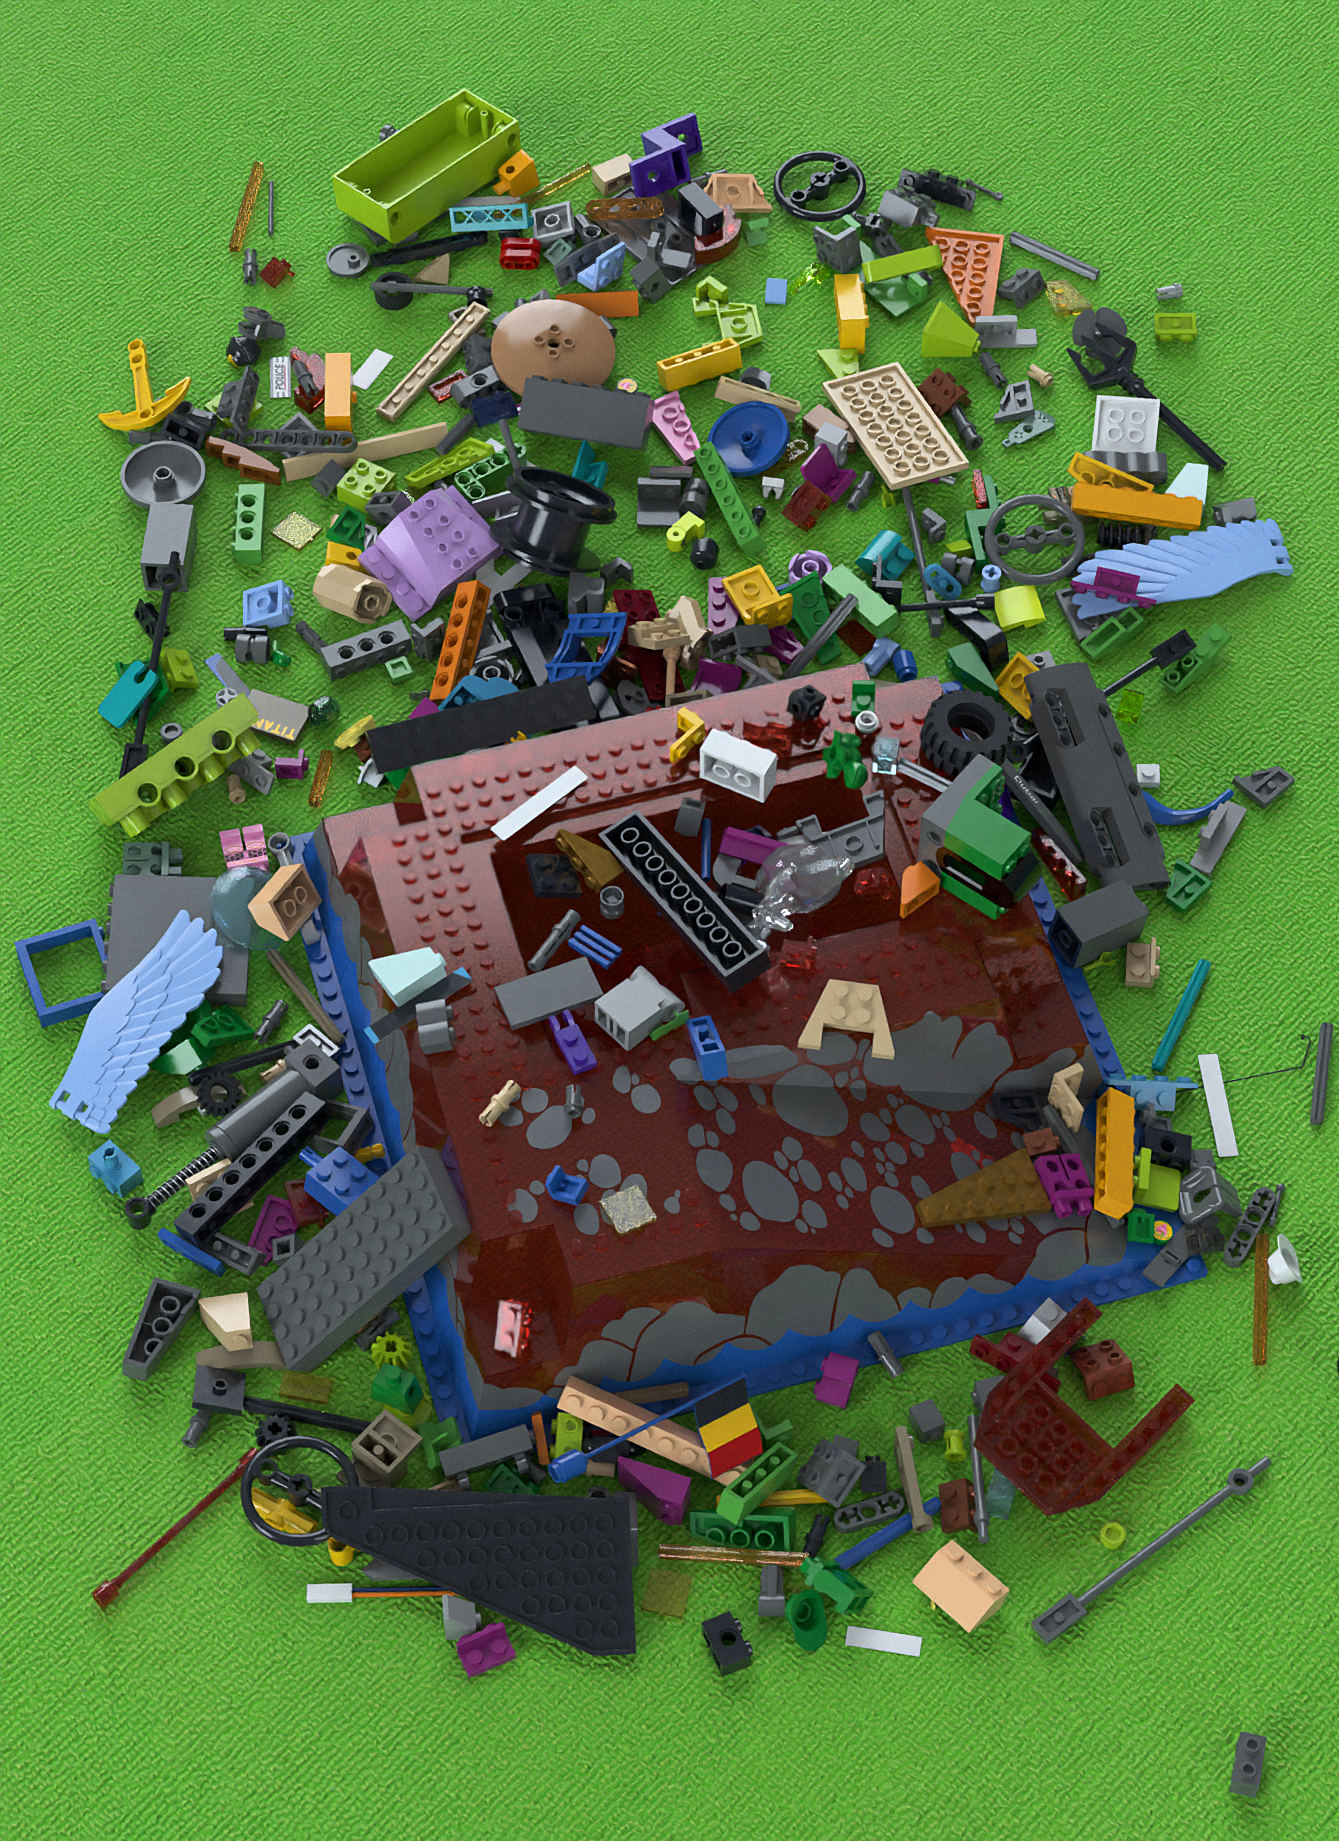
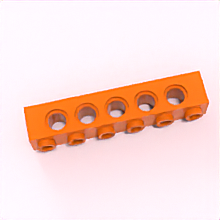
M478 580L458 583L429 698L438 707L465 676L470 675V670L473 667L491 594V589Z

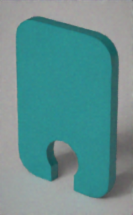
M140 661L130 665L99 706L98 711L100 715L117 728H122L126 725L158 683L157 674L150 670L146 674L144 681L137 684L138 676L147 668Z

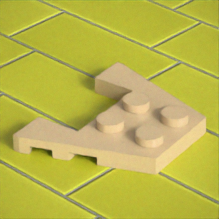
M829 979L799 1039L798 1047L820 1050L823 1027L861 1031L874 1034L871 1057L893 1060L895 1052L879 986Z

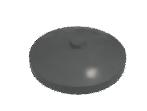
M156 441L143 445L133 451L124 461L120 477L126 496L136 505L150 510L151 503L188 504L193 501L204 488L206 469L202 457L192 447L176 441Z

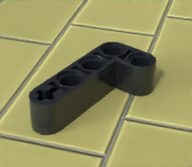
M970 606L968 608L955 607V609H943L947 622L979 649L980 657L989 672L1009 664L1007 638L1004 632L976 608Z

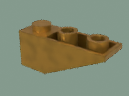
M563 828L558 830L554 837L558 848L567 853L572 866L576 870L581 871L585 877L586 884L591 889L599 893L621 877L624 869L609 851Z

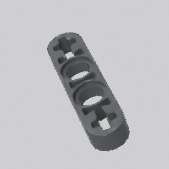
M1261 1187L1255 1191L1231 1235L1223 1253V1261L1229 1267H1239L1244 1263L1267 1220L1276 1198L1275 1193L1270 1188ZM1263 1197H1267L1268 1200L1264 1202L1263 1207H1259L1260 1200ZM1257 1214L1261 1220L1259 1222H1251L1248 1219V1215ZM1246 1232L1251 1236V1239L1243 1241L1239 1239L1238 1234ZM1236 1246L1239 1247L1238 1256L1235 1258L1230 1257L1234 1253Z

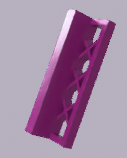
M732 827L724 830L718 852L806 879L811 878L814 864L819 860L820 853Z

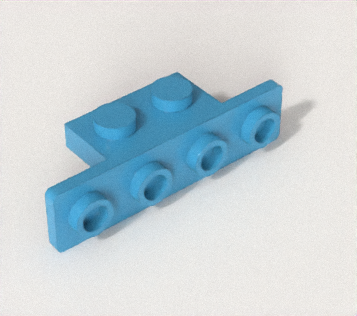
M1109 1074V1078H1103L1105 1084L1128 1085L1127 1095L1134 1098V1109L1145 1110L1150 1102L1154 1103L1155 1110L1175 1111L1176 1087L1198 1088V1083L1191 1082L1190 1077H1177V1081H1170L1167 1076H1154V1080H1147L1145 1075H1132V1079H1123L1122 1074Z

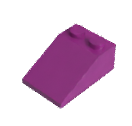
M619 1456L617 1460L618 1483L627 1491H636L637 1500L664 1524L682 1526L691 1502V1478Z

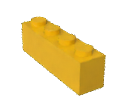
M727 338L658 361L656 365L659 384L667 392H674L688 385H696L698 382L706 379H714L724 373H732L736 369L742 368L740 345L732 338Z

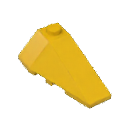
M1077 451L1067 470L1078 482L1086 481L1095 486L1108 484L1113 488L1129 487L1138 492L1144 490L1152 491L1154 487L1150 483Z

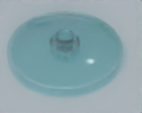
M238 866L224 872L212 887L210 908L215 922L231 940L250 949L271 950L281 946L286 941L259 926L247 905L274 875L266 870L252 866Z

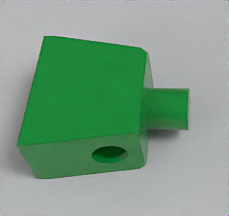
M384 1363L372 1383L370 1397L413 1416L424 1393L415 1375L397 1366Z

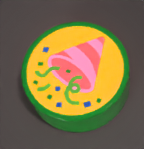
M1154 1221V1244L1166 1245L1173 1237V1228L1166 1221Z

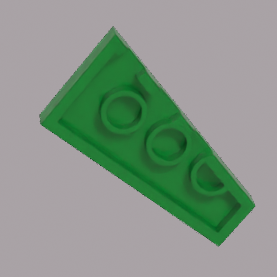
M817 570L779 592L781 596L791 593L793 597L792 615L808 641L812 639L830 617ZM835 631L816 653L823 666L842 655Z

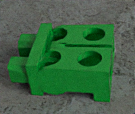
M816 1556L814 1559L806 1557L799 1567V1570L808 1576L805 1583L810 1587H814L819 1592L827 1593L838 1602L834 1609L841 1615L861 1613L874 1592L846 1570L839 1569L841 1564L836 1560L826 1561L821 1556Z

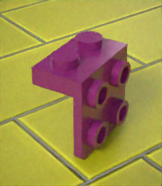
M821 443L800 468L806 483L817 486L822 494V502L835 503L857 477L854 469L837 468L825 443Z

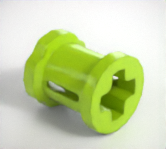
M948 1430L944 1432L943 1440L946 1442L947 1450L944 1454L945 1460L960 1462L967 1458V1452L964 1450L963 1443L965 1439L964 1431Z

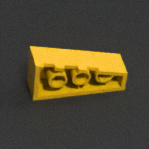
M859 274L834 275V299L840 349L857 348L858 354H865V328H869V315H867L864 283L860 282Z

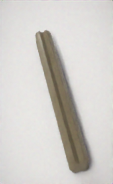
M271 948L267 951L266 956L330 1040L338 1047L346 1042L344 1035L276 948Z

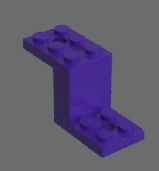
M691 112L641 133L645 156L628 163L636 200L641 202L692 180L687 157L703 151L696 114ZM681 134H684V138L681 142L680 140H678V137ZM649 173H654V177L648 180Z

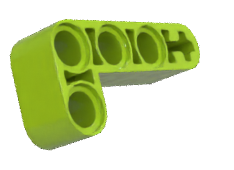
M932 245L872 260L861 265L866 284H873L909 275L914 271L917 273L943 268L944 264L939 245Z

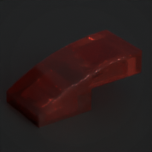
M775 716L746 717L743 720V736L765 742L767 736L770 735L790 741L793 736L794 720Z

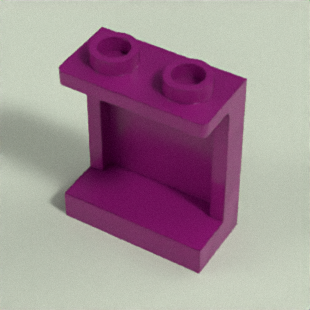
M700 657L699 669L690 691L707 689L718 699L724 698L730 704L734 702L742 682V667L719 662L711 658Z

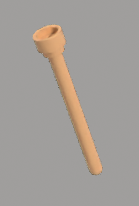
M680 646L663 649V657L667 661L666 695L675 694L676 662L680 658Z

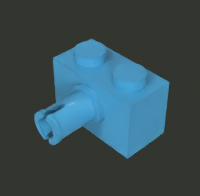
M111 1140L105 1142L88 1156L90 1165L88 1169L96 1179L101 1178L106 1188L113 1194L116 1192L121 1198L144 1181L141 1168Z

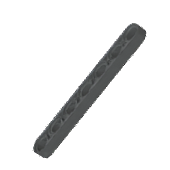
M230 428L220 434V439L226 440L231 435L235 436L231 443L250 451L351 453L358 446L357 439L348 431L246 429L245 434L240 435L236 429ZM254 436V440L251 443H245L247 437ZM267 437H274L270 444H264ZM293 437V441L290 444L284 445L286 438ZM306 438H313L309 445H303ZM332 438L331 444L328 446L323 445L325 439ZM345 439H352L350 445L342 446Z

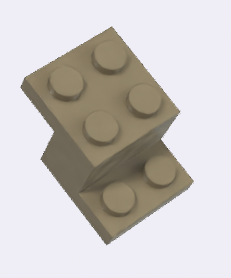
M386 1409L351 1444L353 1458L350 1461L358 1475L359 1486L395 1488L408 1474L406 1460L423 1443L421 1436ZM341 1469L336 1475L337 1480L343 1485L348 1486L346 1476Z

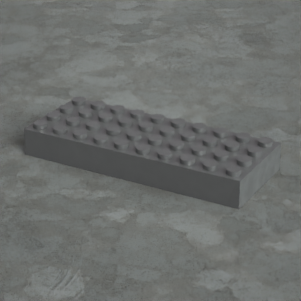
M419 1145L413 1148L256 1288L288 1370L310 1373L473 1231L437 1149Z

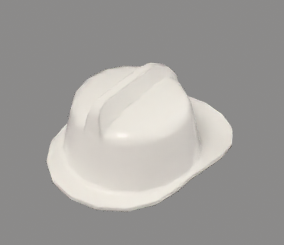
M1279 1234L1278 1249L1267 1260L1269 1265L1268 1274L1273 1284H1288L1296 1280L1302 1283L1303 1280L1300 1275L1296 1252L1288 1238L1283 1234Z

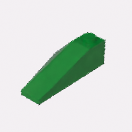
M757 1507L738 1525H735L716 1512L717 1509L690 1511L691 1537L718 1547L729 1548L736 1551V1554L758 1559L757 1562L765 1565L791 1566L797 1533L796 1507Z

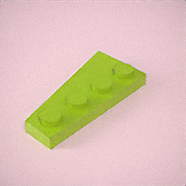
M469 438L452 448L446 455L437 457L407 475L404 479L407 485L421 489L496 452L493 445Z

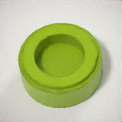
M1111 1522L1105 1524L1100 1533V1541L1103 1546L1113 1550L1123 1546L1126 1538L1125 1529L1118 1523Z

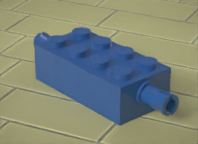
M309 1146L303 1149L299 1155V1159L312 1167L306 1174L304 1191L336 1216L380 1179L340 1146L324 1158Z

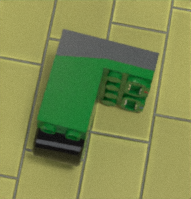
M978 753L922 815L918 862L921 861L940 878V886L996 920L1001 913L1005 914L1009 909L1015 908L1041 879L1043 868L1038 857L1030 850V833L1001 816L1002 805L998 801L1004 792L1005 786L1002 767Z

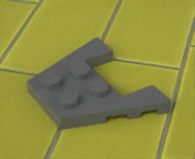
M883 790L863 797L869 817L829 832L822 833L816 814L796 821L799 831L838 874L884 858L885 795Z

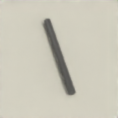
M269 181L268 234L273 235L274 182Z

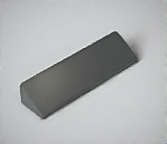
M220 1230L200 1249L249 1276L256 1271L267 1257V1254Z

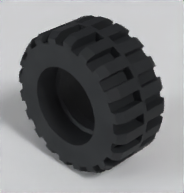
M963 689L962 692L953 690L949 694L944 693L931 703L920 732L922 750L926 752L925 756L930 762H934L933 765L937 769H943L945 774L949 776L953 774L958 777L978 753L999 766L1004 763L1013 741L1014 725L1011 722L1009 713L1004 712L1005 708L1000 703L994 702L995 699L993 697H986L979 691L974 693L970 692L969 689ZM951 728L969 729L977 733L983 740L970 741L956 735Z

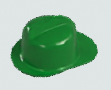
M805 1589L799 1594H791L785 1606L784 1614L786 1621L792 1626L795 1640L802 1649L807 1651L816 1650L822 1646L827 1636V1621L822 1596L813 1589Z

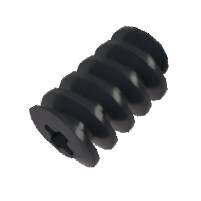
M1101 520L1097 544L1100 541L1101 547L1105 548L1108 542L1110 549H1113L1115 544H1117L1118 550H1122L1123 545L1131 543L1140 544L1142 531L1139 532L1137 525L1131 531L1129 524L1122 530L1121 523H1118L1117 527L1114 528L1113 522H1110L1105 527L1104 521Z

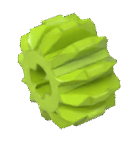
M397 1330L393 1335L386 1331L384 1338L377 1335V1343H372L371 1349L373 1352L371 1358L373 1362H376L378 1369H381L384 1363L397 1366L398 1368L400 1366L407 1368V1361H412V1344L408 1342L406 1335L400 1337Z

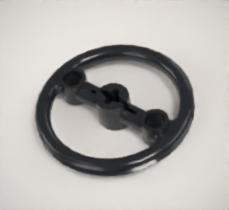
M809 151L793 156L779 167L774 176L773 191L779 205L791 215L811 222H830L853 213L861 205L866 194V179L859 166L845 156L829 151ZM811 161L834 163L833 170L829 173L816 172L812 174L810 186L803 191L794 190L790 197L784 195L782 181L792 168ZM849 175L854 176L858 187L857 193L847 205L827 212L805 210L806 203L810 200L820 201L827 199L830 186L834 183H844L848 180Z
M303 1435L284 1437L271 1442L259 1450L244 1470L240 1489L244 1513L251 1525L259 1533L279 1544L303 1547L325 1542L331 1536L324 1528L312 1533L291 1534L280 1531L266 1523L255 1509L252 1500L253 1480L258 1479L259 1483L264 1486L274 1485L287 1492L288 1501L295 1507H305L309 1504L322 1512L321 1493L313 1489L311 1478L305 1474H295L291 1477L278 1470L276 1462L269 1458L281 1451L292 1448L318 1450L331 1457L341 1467L346 1476L348 1486H359L355 1467L341 1449L326 1440ZM265 1470H270L273 1473L270 1475H264L262 1472Z

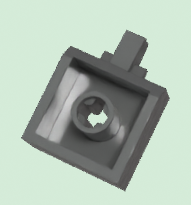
M907 185L885 190L877 213L905 228L919 224L936 227L941 216L934 211L937 203L931 201V197L925 194H918L914 192V188Z

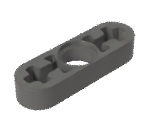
M891 1492L839 1509L834 1515V1527L838 1532L847 1534L897 1518L903 1513L904 1499L900 1494ZM892 1501L893 1504H897V1509H893L891 1506L888 1507L889 1502ZM873 1508L876 1511V1515L873 1518H866L863 1516L862 1510ZM845 1516L846 1519H850L849 1524L845 1525L844 1521L841 1522V1517Z

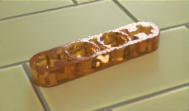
M657 197L594 199L586 204V212L592 220L658 218L663 214L664 206L661 199ZM633 205L640 206L637 211H630ZM613 206L620 207L617 212L610 211Z

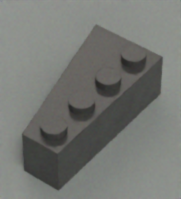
M157 1277L153 1278L122 1362V1375L147 1381L198 1308L201 1290Z

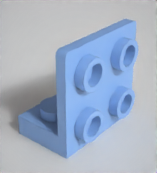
M621 242L597 257L596 263L577 275V281L596 292L602 287H606L613 280L618 279L623 273L626 244Z

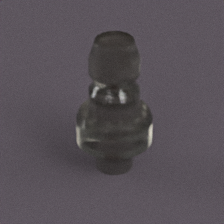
M423 689L418 693L411 692L409 693V698L415 701L417 699L423 700L426 696L429 699L431 692L429 689Z

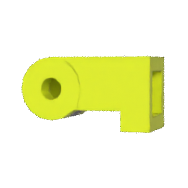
M688 511L667 531L668 549L673 552H680L685 548V544L694 536L700 539L705 534V522Z

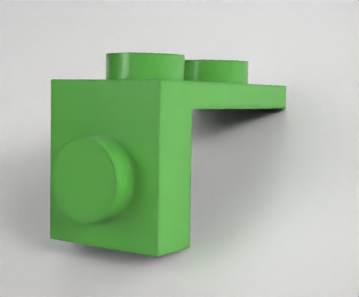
M749 1401L760 1431L762 1445L766 1451L772 1448L778 1441L786 1445L793 1439V1426L789 1420L766 1430Z

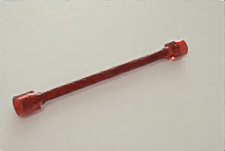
M255 1447L249 1449L237 1460L239 1465L235 1467V1471L230 1473L221 1484H218L214 1490L209 1492L190 1512H187L178 1523H175L173 1527L166 1531V1534L164 1533L161 1538L156 1540L149 1549L144 1551L120 1575L110 1581L106 1579L92 1591L91 1596L102 1608L107 1607L120 1595L118 1590L122 1588L127 1579H130L161 1548H164L166 1544L174 1539L173 1537H176L178 1533L183 1531L190 1522L195 1520L202 1511H205L214 1500H217L221 1494L243 1476L249 1461L259 1450Z

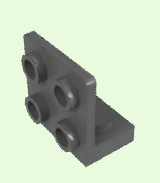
M638 478L637 527L671 528L680 519L681 479Z
M822 1439L815 1446L808 1462L801 1467L796 1481L839 1508L866 1465L826 1439Z

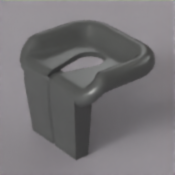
M1210 1166L1199 1167L1180 1181L1178 1210L1180 1218L1184 1223L1189 1225L1196 1224L1218 1210H1223L1235 1218L1243 1215L1236 1188L1222 1175L1217 1173L1214 1168ZM1211 1188V1193L1200 1203H1195V1196L1199 1192Z

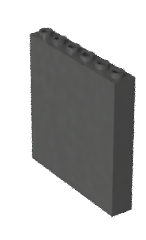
M115 874L114 883H110L109 896L113 897V902H108V916H111V921L106 923V935L110 936L109 941L105 940L104 953L108 954V960H103V974H106V979L101 980V993L106 995L128 973L136 968L150 951L155 948L180 910H186L190 915L191 923L195 918H202L205 923L204 933L212 928L215 929L218 935L216 946L221 945L224 948V957L218 966L221 976L213 987L204 993L205 1000L208 999L211 1006H222L227 1003L229 1006L246 1007L252 913L247 905L253 900V879Z

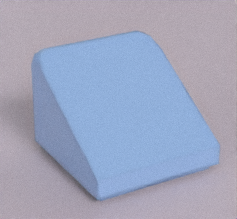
M767 278L765 303L785 305L787 280Z

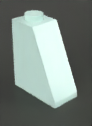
M1187 463L1165 493H1172L1176 497L1181 498L1193 496L1197 500H1203L1201 518H1203L1209 465Z
M430 947L374 959L368 962L373 975L397 1007L405 1004L447 976L444 966L447 965L440 953L435 955Z

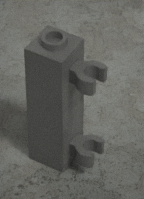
M524 1424L438 1453L447 1481L457 1478L461 1491L469 1492L472 1490L467 1474L515 1459L520 1475L530 1472L525 1455L534 1453L532 1445L537 1444L533 1430L527 1431Z

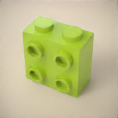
M360 457L337 484L338 499L365 512L367 511L364 507L374 493L394 492L397 489L395 473Z

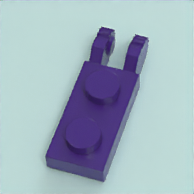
M569 1010L562 1011L563 1020L568 1026L562 1030L557 1018L554 1015L549 1016L548 1020L554 1032V1038L573 1074L577 1075L597 1067V1061L578 1025L574 1023Z

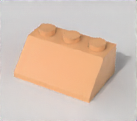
M301 863L281 867L247 906L259 926L281 939L289 941L320 905L322 899Z
M954 1540L938 1550L912 1582L969 1633L1001 1609L1010 1591Z

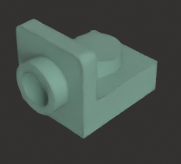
M560 237L543 255L555 266L566 256L576 251L577 248L571 241L565 242Z

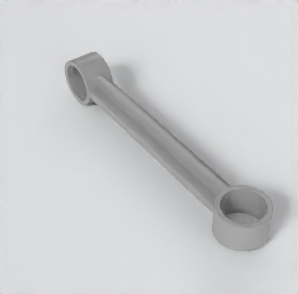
M282 832L272 835L268 840V847L272 855L278 858L280 867L294 865L291 857L293 844L289 836ZM287 842L285 847L274 849L278 843ZM310 915L300 927L307 946L320 941L318 931Z

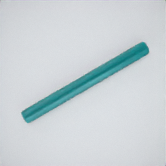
M1204 959L1198 961L1151 1065L1153 1070L1163 1071L1210 969L1211 963Z

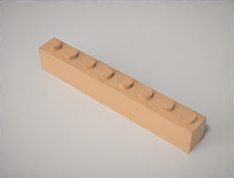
M570 1375L557 1405V1408L618 1436H622L659 1417L655 1413ZM664 1419L627 1439L711 1478L709 1460L700 1435L692 1430ZM750 1459L714 1478V1480L728 1486L753 1464L754 1459Z

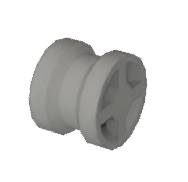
M224 688L218 691L216 694L217 709L238 696L237 692L231 688Z

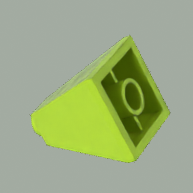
M939 301L922 333L921 356L972 357L974 352H979L982 341L979 340V334L945 303Z

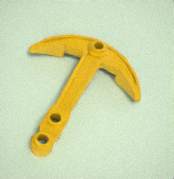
M135 339L128 345L130 367L134 377L136 410L127 414H122L118 410L98 415L99 419L112 429L130 431L153 426L165 418L168 413L174 411L184 399L192 379L186 377L175 386L165 391L166 397L154 402L148 373L149 362L146 346L141 339Z

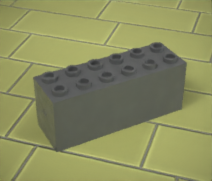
M532 375V378L525 379L517 428L525 432L647 451L655 401L650 398V395L643 392H635V395H631L630 392L624 389L614 388V392H612L605 386L594 385L593 388H589L585 383L573 381V385H569L568 382L562 379L553 378L551 382L543 376Z

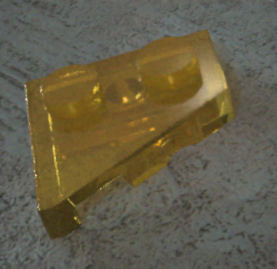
M1066 279L1046 281L1045 289L1053 317L1080 314L1085 309L1092 310V304Z

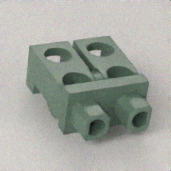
M124 842L122 875L182 876V866L171 867L173 863H183L182 848H170L169 842H162V844L153 842Z

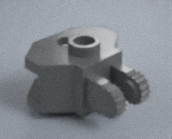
M253 306L243 307V317L248 321L238 323L240 334L248 339L258 341L261 339L267 340L268 336L277 337V339L284 337L286 333L284 324L272 320V316L268 311Z
M621 680L612 696L617 710L618 708L623 710L619 714L622 726L626 729H635L640 719H644V713L648 707L653 708L655 711L657 706H661V704L650 702L645 689H640L630 680Z

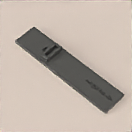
M1211 1214L1196 1224L1189 1225L1185 1223L1144 1269L1142 1275L1162 1288L1216 1226L1220 1218Z

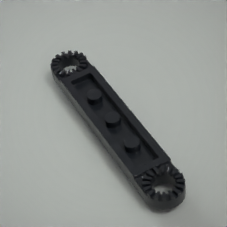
M472 231L469 234L462 233L389 249L388 252L381 251L378 254H371L370 262L374 267L391 264L402 265L407 263V261L414 259L424 260L432 255L442 256L446 252H461L466 250V248L487 243L489 241L487 231Z

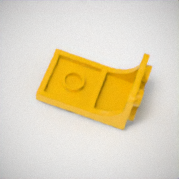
M761 564L722 579L721 585L746 625L767 624L769 630L776 626H783L792 620L793 597L791 593L780 596Z

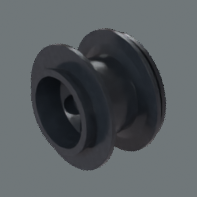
M523 466L517 467L513 475L507 476L504 483L505 487L522 501L514 523L497 522L490 526L489 535L496 543L503 547V553L527 568L558 577L569 578L571 572L593 573L598 571L601 566L600 559L592 551L584 547L592 524L608 525L616 521L617 512L614 510L616 504L614 499L592 484L549 469Z

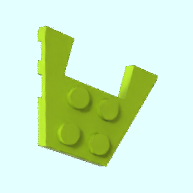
M692 298L695 317L717 316L722 340L732 338L740 345V349L763 341L756 305L730 302L728 305L719 304L717 300L702 302L700 298ZM715 342L702 343V347Z

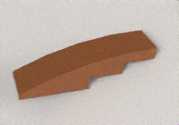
M207 436L205 440L207 456L223 459V465L238 469L240 477L277 486L281 485L280 469L263 457L229 441Z

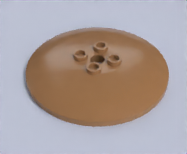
M547 299L519 306L501 320L492 338L491 357L493 366L501 380L512 391L523 397L525 379L532 378V375L543 376L551 382L553 378L562 379L568 382L569 385H573V381L585 383L589 388H593L594 385L603 386L614 367L615 344L606 324L589 309L569 301ZM556 343L559 345V347L551 348L549 347V344Z

